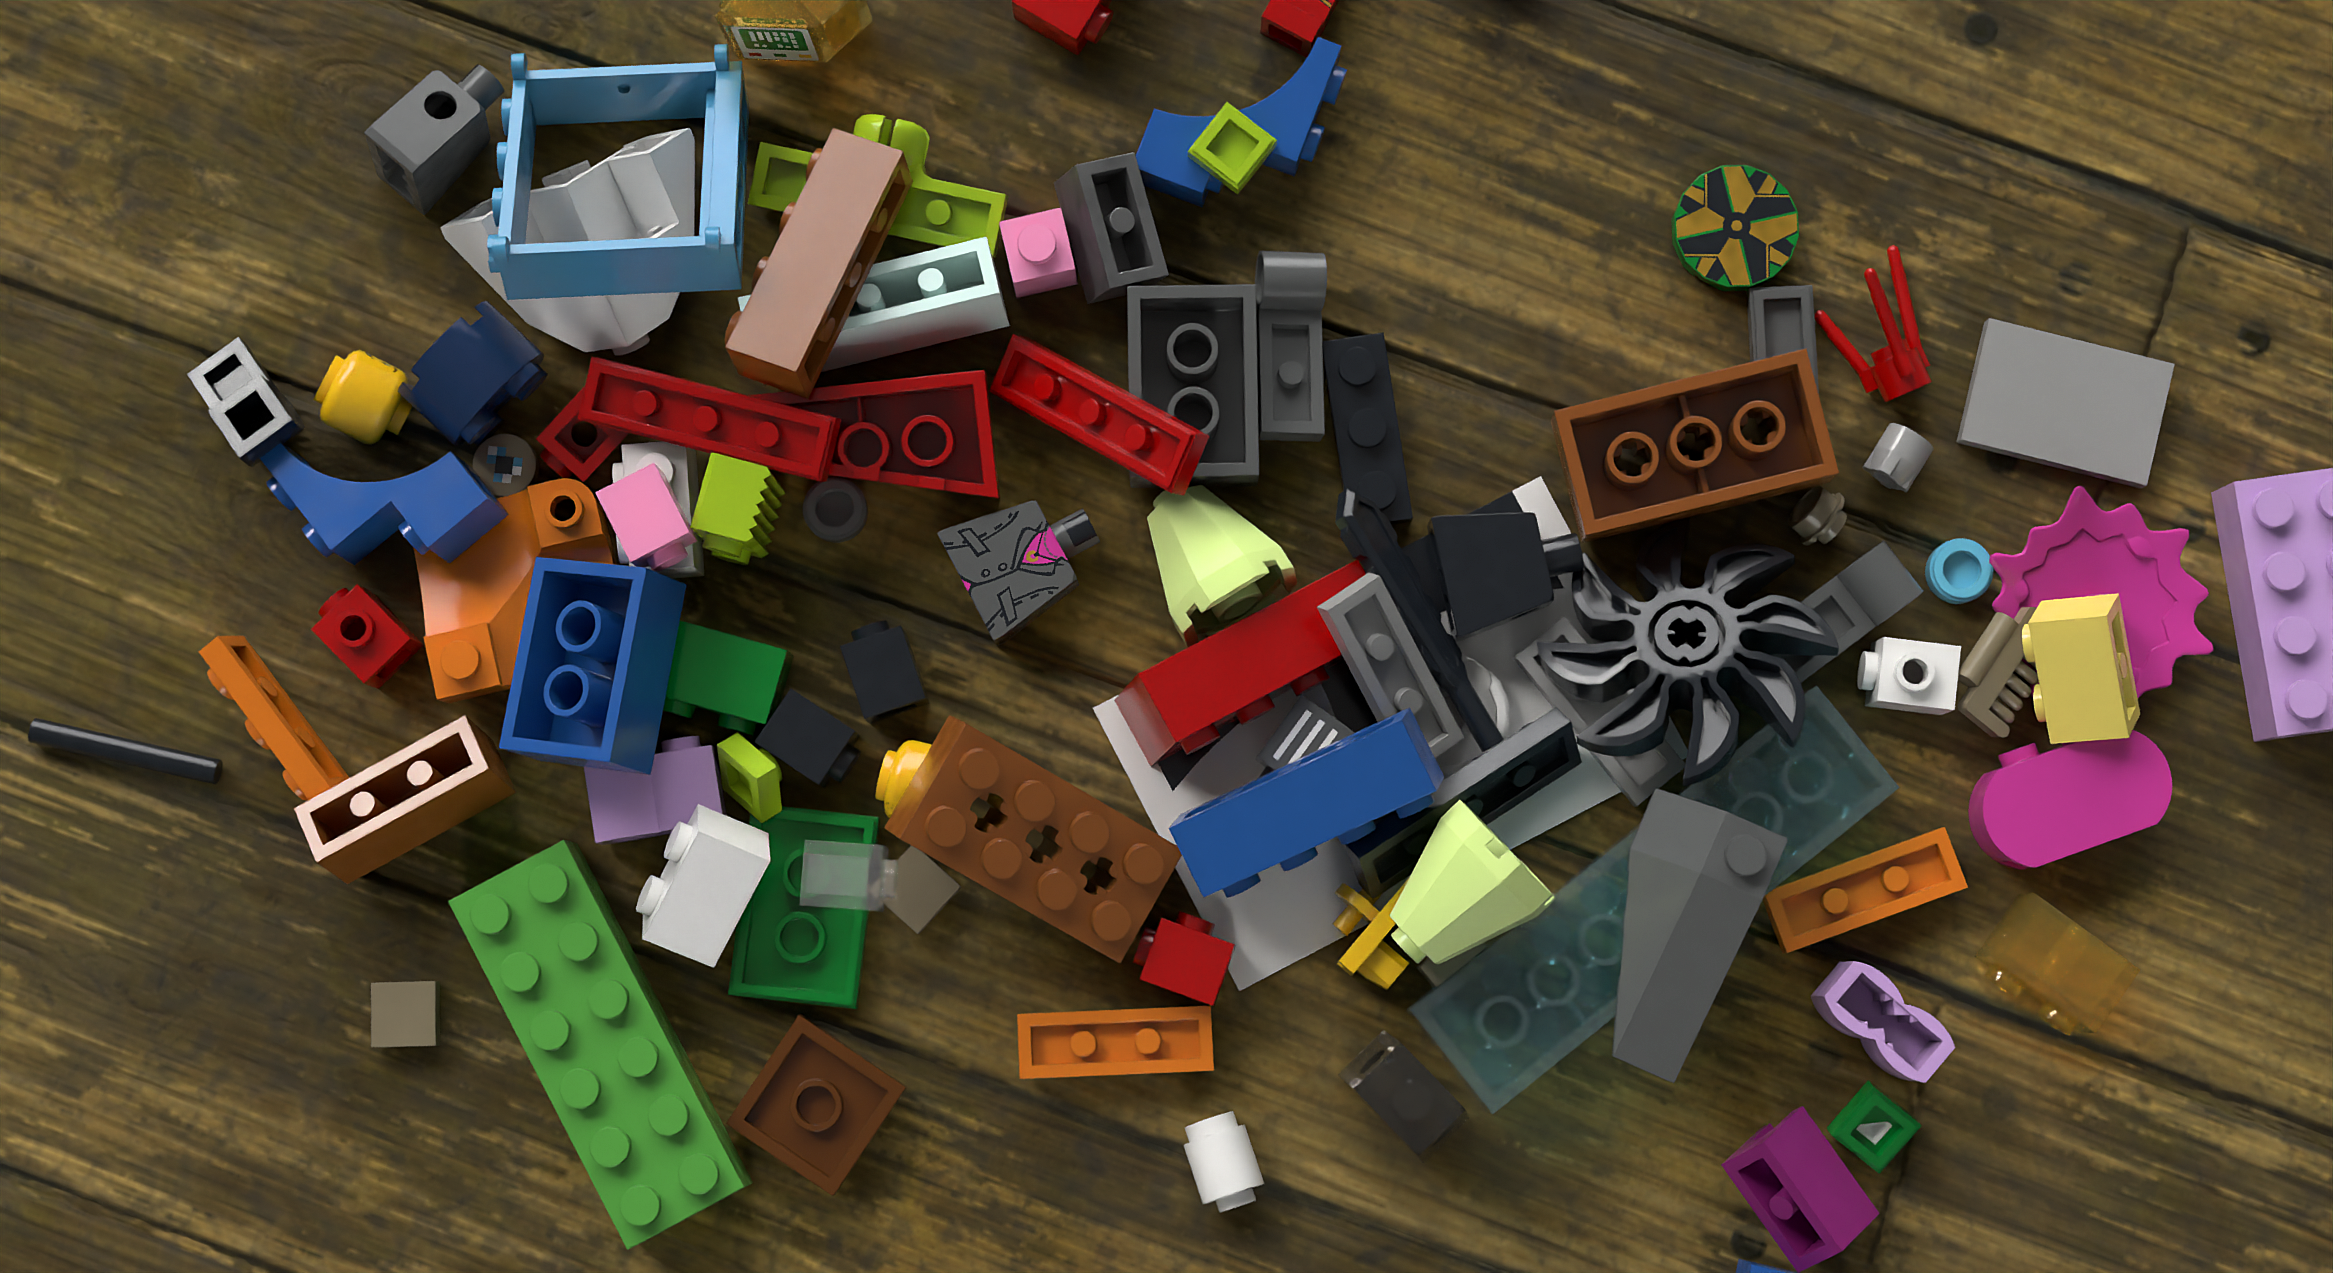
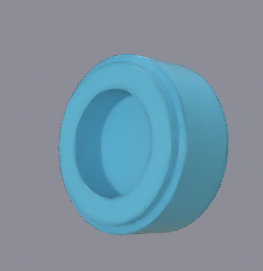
M1958 538L1945 542L1931 553L1926 563L1925 577L1930 590L1939 599L1952 604H1963L1978 598L1988 589L1993 578V567L1989 563L1990 555L1980 544L1969 539Z

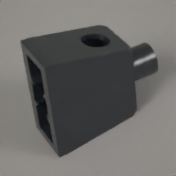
M1533 512L1443 515L1432 517L1427 524L1450 633L1456 642L1549 606L1554 601L1550 577L1584 570L1583 555L1577 534L1571 533L1541 540L1537 518Z

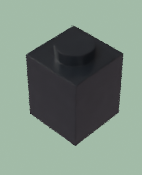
M887 620L860 627L851 632L853 642L840 646L863 717L869 724L930 704L906 631L901 625L890 629Z
M793 689L789 690L755 740V743L823 788H826L832 778L841 783L861 754V751L854 747L860 738L856 731Z

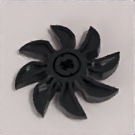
M1690 517L1674 520L1661 526L1640 547L1636 560V587L1646 602L1636 601L1632 595L1619 588L1585 552L1582 554L1584 570L1573 572L1572 574L1573 607L1577 619L1586 633L1592 639L1604 643L1537 642L1538 655L1547 674L1558 686L1578 698L1604 703L1626 694L1628 690L1634 689L1624 701L1576 736L1577 744L1589 751L1616 757L1645 753L1664 742L1669 725V715L1673 711L1684 709L1693 714V724L1683 776V786L1699 783L1714 776L1729 763L1734 755L1738 744L1739 712L1729 696H1736L1743 704L1756 711L1793 749L1799 741L1804 728L1806 705L1804 691L1800 680L1784 659L1772 655L1838 656L1839 652L1838 642L1828 623L1813 609L1797 600L1784 596L1769 595L1739 609L1747 599L1795 564V555L1781 548L1753 543L1730 546L1720 550L1709 558L1704 575V584L1701 587L1692 589L1684 587L1681 584V576L1690 530Z

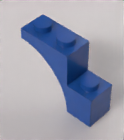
M1317 37L1305 62L1289 81L1267 98L1252 106L1238 110L1277 140V146L1262 165L1295 176L1301 159L1313 162L1325 130L1324 126L1315 123L1323 101L1335 105L1347 73V69L1337 66L1341 45ZM1154 108L1136 153L1143 185L1203 207L1209 190L1219 194L1224 184L1188 157V150L1216 115L1184 116Z
M282 443L260 458L273 475L266 482L272 493L290 511L298 507L309 523L302 528V531L314 547L327 558L332 553H336L354 566L398 529L421 555L431 550L448 563H451L509 515L473 468L451 451L437 462L420 471L404 477L380 482H353L327 476L315 471L302 456Z

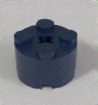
M483 301L474 307L483 317L471 326L461 317L421 356L411 369L419 378L415 386L402 382L398 389V393L455 446L467 442L469 445L474 443L479 447L503 424L504 419L497 412L512 397H518L521 401L527 399L548 376V373L539 366L544 358V354L488 301Z

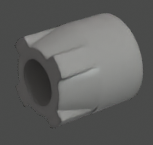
M1890 423L1864 464L1863 469L1885 487L1907 492L1934 449L1925 438L1913 430L1896 423Z

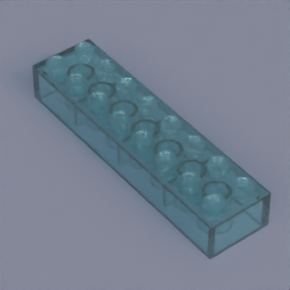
M1817 686L1804 692L1806 704L1804 728L1799 741L1793 749L1765 722L1737 745L1731 760L1721 771L1702 782L1687 785L1675 794L1727 811L1788 838L1765 895L1900 788ZM1639 824L1552 892L1556 899L1541 914L1497 936L1486 945L1487 947L1447 980L1438 987L1432 988L1406 1009L1407 1013L1486 1112L1494 1114L1615 1017L1618 977L1620 976L1623 945V913L1626 909L1629 873L1627 871L1628 854Z

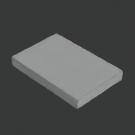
M1989 318L1984 322L1956 443L2132 487L2143 488L2148 483L2175 364Z

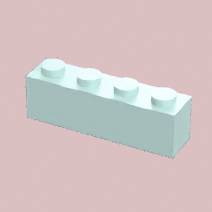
M987 237L873 264L821 372L1010 326ZM751 295L738 297L740 311L744 310Z

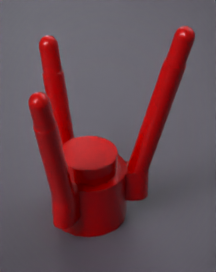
M1895 245L1888 247L1887 256L1905 339H1902L1877 272L1873 268H1868L1864 272V277L1871 293L1870 296L1889 344L1870 354L1875 366L1870 367L1826 312L1818 310L1814 314L1817 323L1858 374L1866 394L1879 389L1884 402H1888L1932 382L1926 367L1930 366V363L1921 344L1905 269L1902 264L1899 248Z

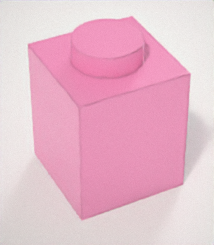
M1061 208L999 222L1017 298L1078 284Z
M655 463L595 492L629 561L636 567L646 568L650 566L655 572L669 568L688 556L685 547L698 541L664 472Z

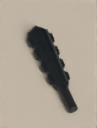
M1349 489L1344 490L1338 495L1335 523L1341 531L1340 538L1352 557L1360 561L1367 573L1376 574L1381 577L1431 675L1437 684L1448 693L1481 751L1484 752L1503 741L1504 738L1469 681L1467 669L1462 661V652L1454 637L1448 634L1442 625V615L1432 597L1426 595L1420 585V576L1411 559L1403 554L1398 545L1397 534L1386 514L1380 512L1374 501Z

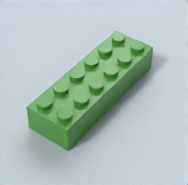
M562 840L448 901L627 1250L753 1183L577 843Z

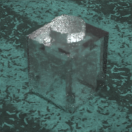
M805 840L800 905L805 907L883 912L884 899H895L898 860H887L888 848L883 845Z

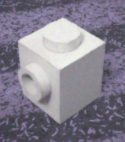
M1883 637L1871 643L1870 652L1863 651L1861 654L1857 676L1858 689L1866 690L1865 706L1943 715L1955 710L1961 646Z

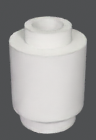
M1231 1111L1185 1127L1189 1143L1184 1145V1149L1202 1203L1207 1204L1216 1201L1219 1213L1256 1201L1252 1188L1263 1185L1264 1181L1245 1125L1238 1126L1234 1112Z

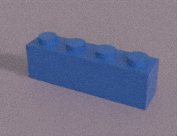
M1409 707L1180 814L1169 827V830L1203 898L1220 890H1223L1226 898H1229L1258 884L1261 881L1258 873L1280 863L1283 871H1289L1307 863L1318 855L1315 847L1326 841L1338 837L1341 845H1345L1364 837L1376 829L1373 820L1396 810L1399 818H1404L1423 810L1434 803L1435 800L1431 793L1438 790L1444 775Z

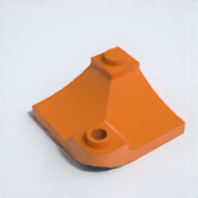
M562 478L527 486V489L521 492L496 498L509 515L451 563H448L431 550L421 555L414 548L425 620L426 636L423 638L437 700L448 704L510 689L536 557L617 565L602 506L596 495L583 483L574 479ZM564 499L573 500L576 507L574 515L566 521L557 520L555 516L556 505Z

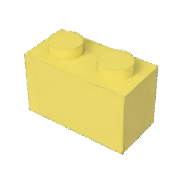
M2119 593L2041 601L2028 624L2023 626L2022 644L2027 662H2035L2039 684H2036L2034 687V710L2037 720L2047 723L2050 744L2129 738L2140 716V709Z

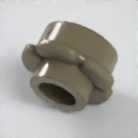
M1816 486L1809 490L1796 504L1788 519V525L1801 536L1799 542L1803 545H1810L1816 540L1822 544L1831 541L1842 529L1847 519V514L1842 511L1845 498L1841 493L1831 494L1822 486Z

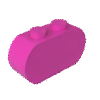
M2132 730L2129 738L2061 743L2062 746L2039 754L2035 743L2000 754L1998 757L2002 767L1984 773L1976 783L1970 797L1968 814L1973 836L1981 849L1993 860L2009 868L2022 870L2036 868L2156 825L2164 816L2172 795L2171 771L2165 756L2155 743L2135 730Z

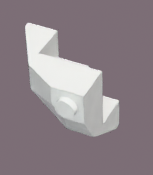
M690 128L646 136L623 145L621 150L592 168L589 161L586 160L543 177L542 181L545 188L530 190L525 244L694 236L695 139ZM492 198L481 202L440 227L445 239L527 324L583 352L612 349L614 355H624L643 347L650 341L647 333L669 319L680 293L507 300L500 272L491 273L488 265V236L498 234L499 228L494 223Z

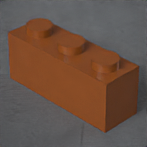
M464 715L295 807L294 810L316 863L346 884H349L517 792L494 741Z

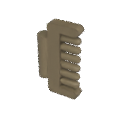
M2022 607L2014 619L2002 612H1996L1958 671V680L1969 687L1958 703V710L1991 737H2007L2010 731L2007 724L2012 723L2015 718L2014 714L1996 699L1997 697L2015 711L2023 707L2022 700L2007 689L2005 684L2023 698L2031 695V688L2013 672L2015 671L2031 685L2039 682L2038 674L2022 661V658L2027 661L2022 644L2023 626L2028 624L2037 609L2036 607ZM2028 662L2036 669L2035 662Z

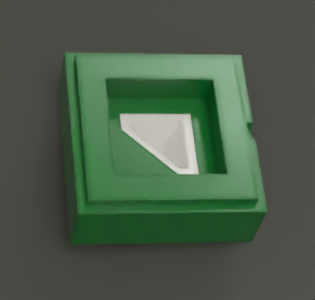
M1868 1080L1826 1129L1831 1136L1880 1174L1922 1125L1913 1115Z

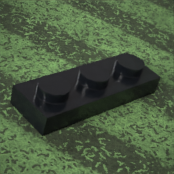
M1384 332L1322 341L1323 368L1343 491L1349 489L1374 501L1380 512L1386 514L1391 525L1411 522L1413 515Z

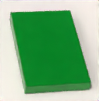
M782 806L781 812L761 823L750 813L749 825L769 833L770 862L736 925L728 995L858 1009L872 893L870 890L873 885L880 818Z

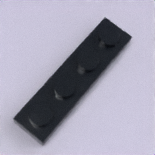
M1555 707L1534 722L1523 726L1517 733L1488 752L1472 759L1466 766L1444 779L1438 790L1431 793L1435 801L1428 807L1404 818H1399L1395 811L1375 824L1376 829L1356 841L1345 844L1359 885L1374 899L1410 876L1440 818L1459 800L1465 803L1488 825L1581 764L1582 760L1571 720Z

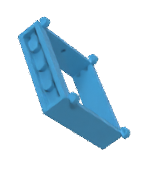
M728 44L715 45V62L527 71L528 60L526 53L511 55L513 76L512 98L502 99L501 104L502 125L504 134L508 136L507 142H498L497 168L499 178L503 181V188H494L492 192L493 218L496 227L499 228L498 234L489 235L487 240L489 269L491 273L500 272L507 300L742 289L749 103L742 61H729L730 52ZM705 118L699 236L525 244L536 125Z

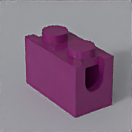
M1803 1106L1792 1111L1776 1127L1773 1128L1770 1123L1760 1128L1721 1164L1798 1273L1842 1252L1880 1214Z

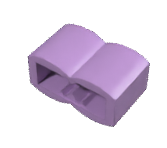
M699 736L661 742L662 753L654 755L651 775L584 767L595 843L607 845L671 834L679 821L688 824L698 804L727 816L716 748L712 745L701 746Z
M1856 961L1839 962L1811 995L1815 1008L1828 1024L1843 1034L1860 1038L1863 1048L1872 1061L1882 1070L1899 1079L1926 1083L1955 1049L1951 1036L1936 1018L1920 1008L1904 1004L1900 992L1891 980L1876 968L1865 963Z

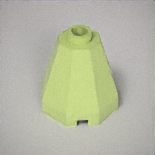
M1203 485L1188 487L1184 496L1165 490L1154 500L1153 506L1155 509L1147 517L1169 612L1175 628L1187 647L1199 642L1198 634L1206 633L1209 637L1276 602L1277 599L1272 592L1281 583L1288 593L1298 583L1294 567L1282 548Z
M1459 800L1440 818L1390 914V917L1399 926L1391 934V937L1416 963H1419L1424 957L1428 956L1435 964H1440L1537 917L1556 897L1508 849L1503 841L1465 803Z

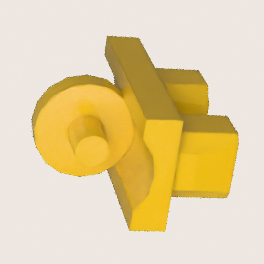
M1408 879L1381 911H1378L1373 906L1381 895L1372 899L1363 888L1358 893L1347 884L1342 883L1335 891V894L1347 907L1332 924L1345 936H1348L1361 919H1364L1369 925L1341 957L1337 965L1350 976L1357 971L1365 979L1387 990L1409 964L1408 961L1383 941V938L1396 924L1390 917V914Z

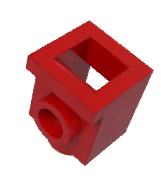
M585 386L536 438L545 447L539 455L549 467L563 478H570L575 474L583 482L629 434L621 430L593 424L597 431V437L594 442L582 444L575 439L573 428L575 424L582 421L577 418Z

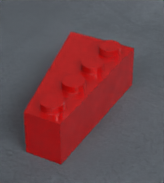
M985 370L813 388L808 399L786 391L750 395L841 418L828 474L830 476L1000 499L987 373Z
M1355 560L1138 673L1114 701L1150 766L1157 764L1182 749L1186 755L1201 749L1220 737L1218 729L1236 719L1243 726L1275 708L1272 699L1290 689L1293 690L1297 697L1327 681L1330 677L1326 670L1343 661L1344 658L1317 607L1366 575L1360 562Z

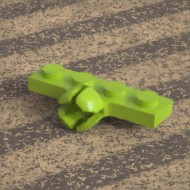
M862 115L856 120L853 135L889 146L893 125L892 120L885 119L886 116ZM897 119L890 147L903 151L913 183L888 235L942 247L987 237L992 257L996 258L1001 235L999 222L1004 221L1009 196L998 192L932 179L927 176L924 166L930 140L927 131L914 122ZM760 142L747 204L784 212L790 202H797L806 184V170L813 153Z

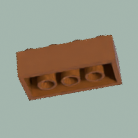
M1807 348L1555 410L1551 419L1581 543L1829 483L1839 474ZM1748 418H1755L1757 427L1766 424L1770 431L1761 442V445L1752 444V438L1745 440L1741 434V431L1748 423ZM1693 433L1695 442L1705 440L1708 448L1703 451L1699 461L1689 460V454L1683 456L1679 452L1678 447L1685 439V434ZM1622 449H1632L1633 458L1643 455L1646 463L1640 467L1637 476H1627L1626 470L1619 471L1615 466V463L1619 461L1622 455Z
M951 715L948 716L884 827L904 842L1118 963H1121L1182 856L1177 845ZM978 797L985 802L987 801L990 805L987 814L983 818L970 810L972 803ZM1032 829L1044 836L1042 843L1037 849L1025 842L1027 835ZM1087 861L1092 862L1097 867L1091 879H1087L1080 873L1082 866Z

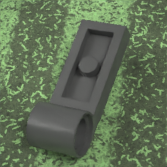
M1259 251L1255 271L1258 440L1320 442L1325 434L1321 310L1324 306L1327 288L1326 257L1324 253Z
M1882 541L1801 601V603L1813 609L1828 623L1838 642L1839 655L1873 628L1913 601L1923 590L1888 544ZM1790 654L1772 655L1784 659L1794 670L1800 683L1836 657Z

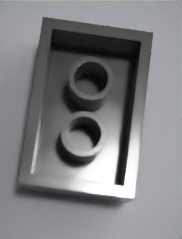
M1256 284L1127 286L1129 393L1210 436L1188 487L1203 485L1204 487L1257 486L1259 479ZM1130 470L1131 488H1161Z

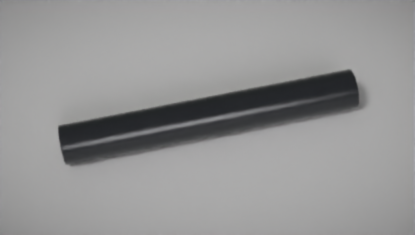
M35 718L32 721L28 732V741L30 743L211 784L218 783L223 768V762L220 759Z

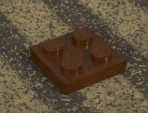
M798 1015L726 1124L834 1196L907 1086L804 1016Z

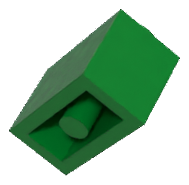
M680 621L663 711L692 719L695 708L720 714L717 726L754 736L756 726L765 727L781 703L794 655L782 648Z

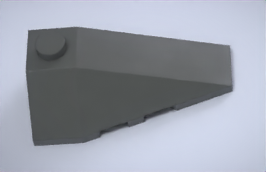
M1657 788L1654 790L1629 847L1627 866L1629 873L1626 909L1623 913V945L1620 976L1618 977L1612 1045L1613 1057L1666 1081L1675 1082L1763 900L1788 838L1727 811Z

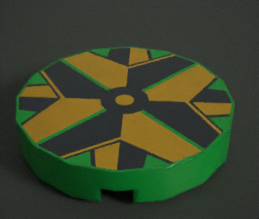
M1722 165L1699 175L1682 193L1671 220L1672 244L1682 266L1694 277L1698 276L1702 281L1709 283V286L1722 291H1747L1749 288H1755L1771 281L1791 259L1799 238L1798 211L1788 190L1770 173L1748 165Z

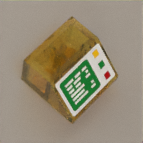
M721 0L719 4L721 10L715 15L730 50L738 59L828 62L873 21L866 0Z

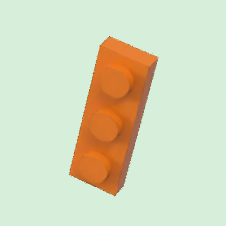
M217 636L199 651L210 667L207 675L213 686L226 698L235 700L248 718L245 721L247 731L261 747L266 750H272L285 768L282 774L286 784L299 798L308 801L349 779L347 773L245 636Z
M1941 827L1767 890L1763 897V903L1782 953H1789L1968 888L1946 828Z
M1211 1006L1017 1014L1020 1079L1214 1071Z

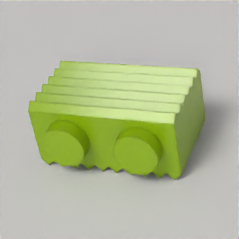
M711 453L690 528L704 540L702 547L711 550L712 556L729 562L748 565L750 556L762 558L769 554L765 545L772 542L768 534L776 530L772 521L779 518L775 509L782 506L778 497L786 493L766 466Z

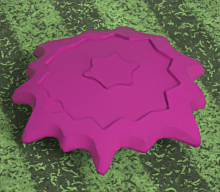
M2077 486L2074 488L2065 510L2057 522L2052 525L2034 527L2030 530L2027 545L2022 553L2016 555L1994 553L1990 555L1989 563L2001 577L2002 581L2000 594L1993 601L1992 607L1995 612H2002L2013 619L2022 607L2037 608L2040 602L2045 600L2119 593L2137 698L2144 692L2170 686L2172 683V667L2177 658L2183 655H2208L2214 650L2213 644L2198 631L2194 623L2195 610L2198 604L2207 598L2209 592L2206 587L2187 574L2180 564L2181 553L2189 539V530L2182 528L2166 531L2149 530L2140 512L2132 503L2106 512L2096 505L2084 487ZM2022 658V661L2037 673V670ZM2030 684L2031 696L2033 697L2035 685Z

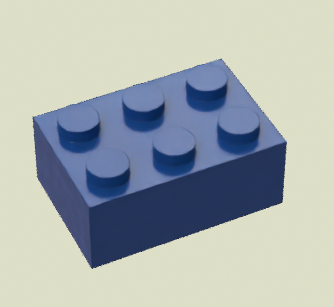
M536 557L499 748L545 762L651 775L686 584L643 567Z

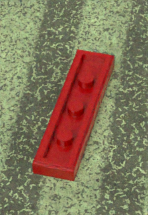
M1012 334L989 390L992 394L1173 494L1185 495L1210 437L1030 338L1017 334Z
M600 357L591 358L577 418L585 422L710 454L717 453L820 482H827L841 423V418Z

